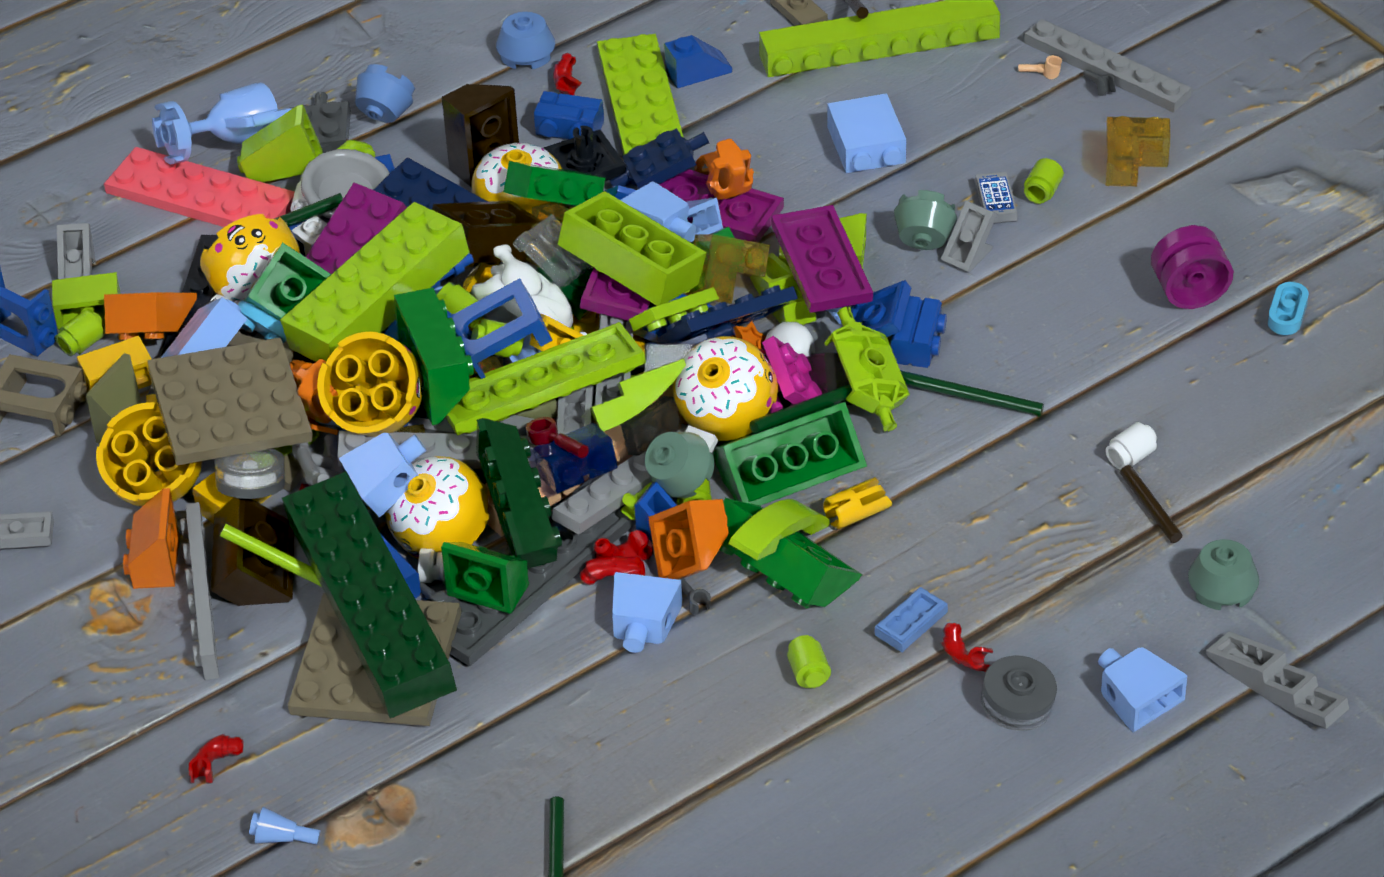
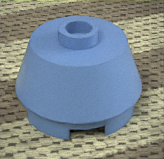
M518 12L508 16L502 24L496 42V49L500 54L501 61L513 69H516V65H531V69L544 66L550 61V54L555 47V38L542 16L533 12Z
M370 64L366 71L357 77L355 104L361 112L371 119L385 123L394 122L413 104L412 94L415 87L403 74L398 79L386 73L388 67Z

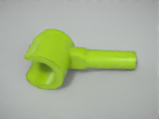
M651 482L635 495L631 493L623 495L622 502L626 506L622 508L621 512L631 520H636L635 504L650 487Z

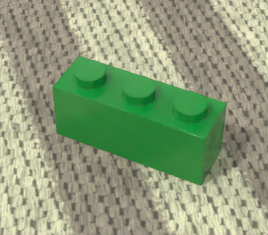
M509 161L503 192L524 198L577 206L602 193L606 178L583 172Z

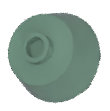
M918 190V196L907 197L903 194L894 209V217L901 241L912 248L921 250H933L943 246L957 222L955 204L950 205L944 201L945 195L929 190Z
M666 432L657 436L650 443L645 454V467L652 482H657L670 497L689 498L697 494L694 491L702 485L705 479H711L714 471V456L709 451L705 440L699 435L692 432Z
M1221 539L1212 541L1203 547L1189 568L1188 580L1196 592L1195 598L1201 604L1215 610H1221L1222 605L1231 606L1239 603V608L1246 605L1258 588L1259 574L1249 550L1244 545L1233 540Z

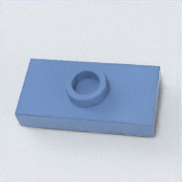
M919 587L875 626V636L903 652L948 612V604L922 587Z

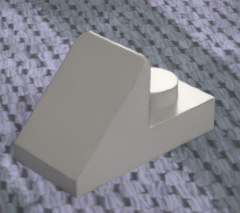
M965 201L941 260L971 272L993 248L992 245L985 242L997 217V213L972 202Z
M89 223L57 225L58 279L92 275V262L96 260Z

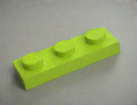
M712 287L649 308L630 318L629 322L633 331L647 327L648 331L652 332L666 326V320L672 324L680 321L682 316L699 310L700 314L706 313L708 311L707 305L718 300L719 297L715 288Z

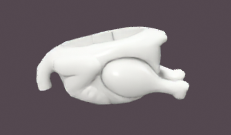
M509 245L496 246L493 249L494 255L503 264L492 266L491 274L493 277L484 283L473 285L471 295L477 300H481L520 278L533 298L540 314L547 315L571 328L573 324L572 309L560 288L556 284H552L529 264L515 259ZM514 298L484 314L483 317L488 320L509 323L522 316V312ZM580 332L582 335H587L586 332Z

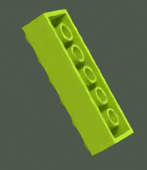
M413 202L280 319L289 348L315 362L319 359L327 361L331 353L339 346L337 343L346 337L361 332L381 333L396 320L394 295L431 288L469 254L462 224Z

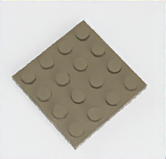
M281 337L147 360L149 375L176 466L312 441V430L301 397L297 394L298 388Z
M323 593L288 703L290 715L430 726L437 699L394 718H389L326 594ZM416 600L446 657L449 659L451 644L455 638L462 612L460 603Z

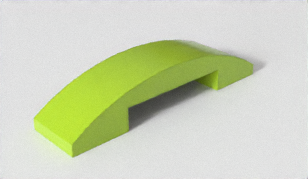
M780 500L760 510L746 521L730 538L729 544L750 557L759 560L776 552L780 539L801 529L812 535L829 527L830 520L797 500Z

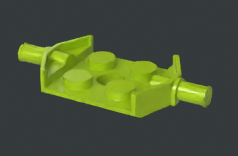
M843 307L837 312L843 327L833 331L824 344L828 346L831 342H834L852 388L846 400L870 413H876L880 418L883 430L892 431L897 427V423L891 411L902 405L910 393L886 335L862 325L861 322H855L851 308Z

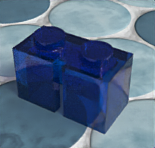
M594 423L565 434L588 446L589 452L585 458H579L557 447L554 441L533 448L540 478L556 493L583 483V476L585 475L589 479H593L618 468L612 439Z

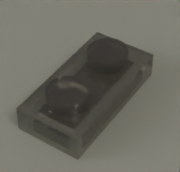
M668 396L662 397L639 414L620 424L628 455L636 456L647 451L650 443L660 434L677 432L682 428L674 397Z

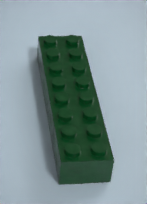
M345 471L282 497L289 524L389 718H394L457 691L450 662L348 473Z

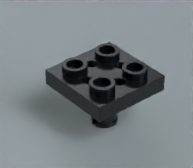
M580 126L581 135H579V128L576 127L573 130L574 138L544 147L545 150L557 159L564 170L606 178L605 181L616 178L626 172V164L600 129L593 131L588 126Z

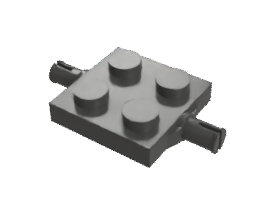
M317 92L315 94V104L304 105V108L323 153L336 150L349 140L351 108L349 101L327 103L328 95L325 92H321L320 97V93Z

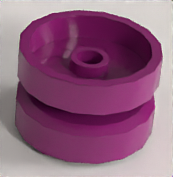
M1185 226L1168 233L1157 243L1151 254V266L1169 302L1178 308L1195 309L1211 304L1227 292L1233 281L1234 270L1215 233L1204 226Z

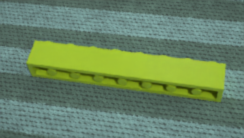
M945 0L868 13V16L864 19H860L856 15L759 32V56L767 76L774 77L1000 38V12L994 0Z

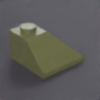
M126 353L116 361L86 394L95 440L98 444H100L108 428L107 424L114 416L130 406L142 403L131 357Z

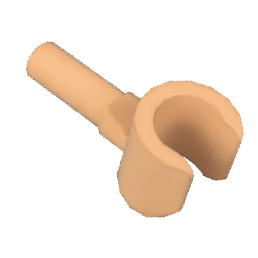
M1051 55L1046 58L1045 64H1019L1018 71L1043 73L1046 78L1055 79L1060 73L1062 59L1059 56Z

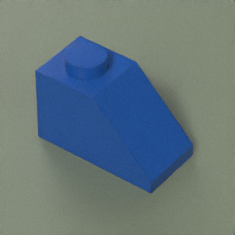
M693 35L664 43L665 70L677 89L732 73V66L720 50Z

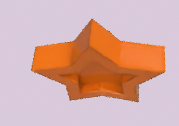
M753 321L746 327H733L736 338L746 340L758 349H762L761 344L765 341L766 336L757 331Z

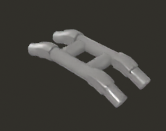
M334 435L324 437L323 455L310 452L308 442L292 445L293 455L299 461L309 486L345 472L343 466H338L337 438Z

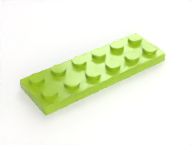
M641 34L633 37L597 41L598 55L623 156L629 153L632 148L645 145L666 131H672L677 128L683 137L656 34Z
M618 322L484 373L486 377L483 379L479 376L469 379L470 390L445 418L457 436L463 433H471L477 430V419L505 420L510 415L526 409L536 408L542 403L557 397L568 396L575 390L588 385L599 384L604 379L619 373L630 372L635 367L646 363L645 355L624 326Z

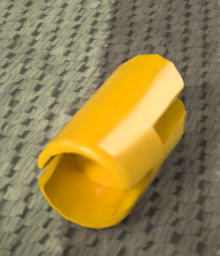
M877 477L825 498L823 503L825 516L828 519L838 517L837 520L830 523L831 526L835 529H842L892 506L890 498L885 496V490L881 485H878Z

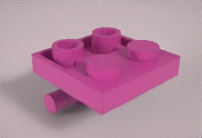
M774 336L762 342L777 377L778 392L781 391L786 400L794 405L822 394L818 385L811 380L809 372L812 368L803 353L798 354L789 343L784 344ZM778 394L776 403H773L770 408V413L783 409Z

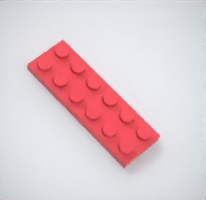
M135 147L104 183L107 194L221 227H225L238 219L250 215L264 214L266 218L274 219L290 213L295 191L189 161L170 165L164 160L165 156L168 155Z

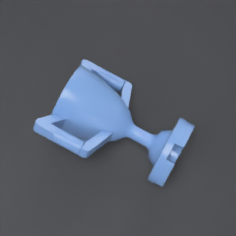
M253 83L219 94L220 100L213 106L209 114L206 115L207 118L199 121L188 122L177 102L169 101L156 104L154 108L157 111L160 110L159 117L152 118L153 134L157 148L165 146L170 156H165L164 160L171 165L185 162L189 159L193 134L210 131L224 141L242 144L243 141L292 108L278 109L270 89L264 83Z

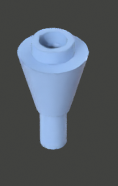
M262 807L261 813L254 812L252 816L249 835L255 836V843L293 842L297 840L317 845L321 830L299 826L296 822Z

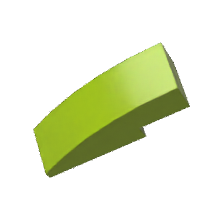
M774 253L744 262V268L759 295H761L762 291L779 285L781 290L794 287L798 299L773 313L779 323L798 322L804 325L817 321L815 312H809L790 267Z
M678 360L617 383L621 393L620 397L590 408L599 434L626 422L657 400L686 366L685 360Z

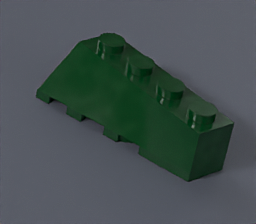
M486 418L477 419L476 454L511 556L526 560L527 569L557 561L558 547L562 546V540L558 527H551L548 517H551L552 514L548 498L546 496L541 497L538 489L541 487L539 472L536 467L531 468L528 458H531V451L527 439L520 438L517 426Z

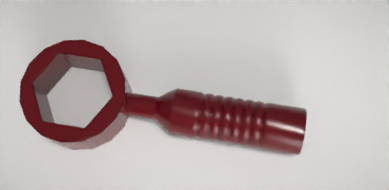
M536 418L526 425L528 441L531 444L544 445L554 441L557 447L579 458H585L589 452L588 446L562 433L558 434L556 421L553 418Z

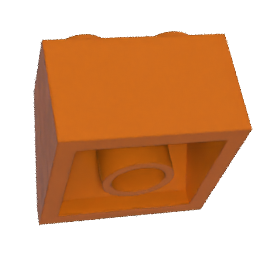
M150 292L105 294V334H119V340L138 336V333H144V339H164V332H178L197 300V293Z
M163 488L133 514L132 529L126 530V545L129 554H124L123 569L125 575H130L133 589L175 587L180 536L170 488Z
M723 499L687 501L648 517L658 576L661 578L681 580L707 570L729 534Z

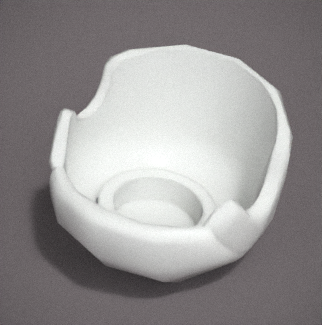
M782 322L774 326L765 338L767 340L774 336L784 344L789 343L798 354L803 353L807 359H809L811 353L815 354V344L811 333L807 327L798 322Z

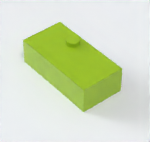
M606 191L564 213L557 244L595 267L597 271L608 275L656 306L673 300L699 284L707 253Z

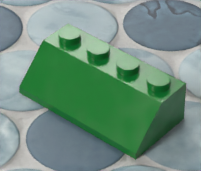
M427 288L394 295L398 341L413 353L420 365L424 382L421 402L431 424L437 425L470 390L469 376L474 375V368L471 356L465 355L462 337H456L453 318H447V308L444 299H438L434 288Z
M846 402L827 406L759 433H752L716 446L712 452L721 479L734 499L759 506L867 466Z
M729 498L724 499L723 503L727 515L729 534L719 550L730 556L736 554L742 559L740 564L755 573L762 572L767 576L765 581L779 590L784 591V589H787L793 593L791 599L806 608H810L811 605L826 607L859 581L862 576L860 572L799 531L780 539L776 552L759 560L750 557L731 546L729 541L746 521L764 508L759 505Z

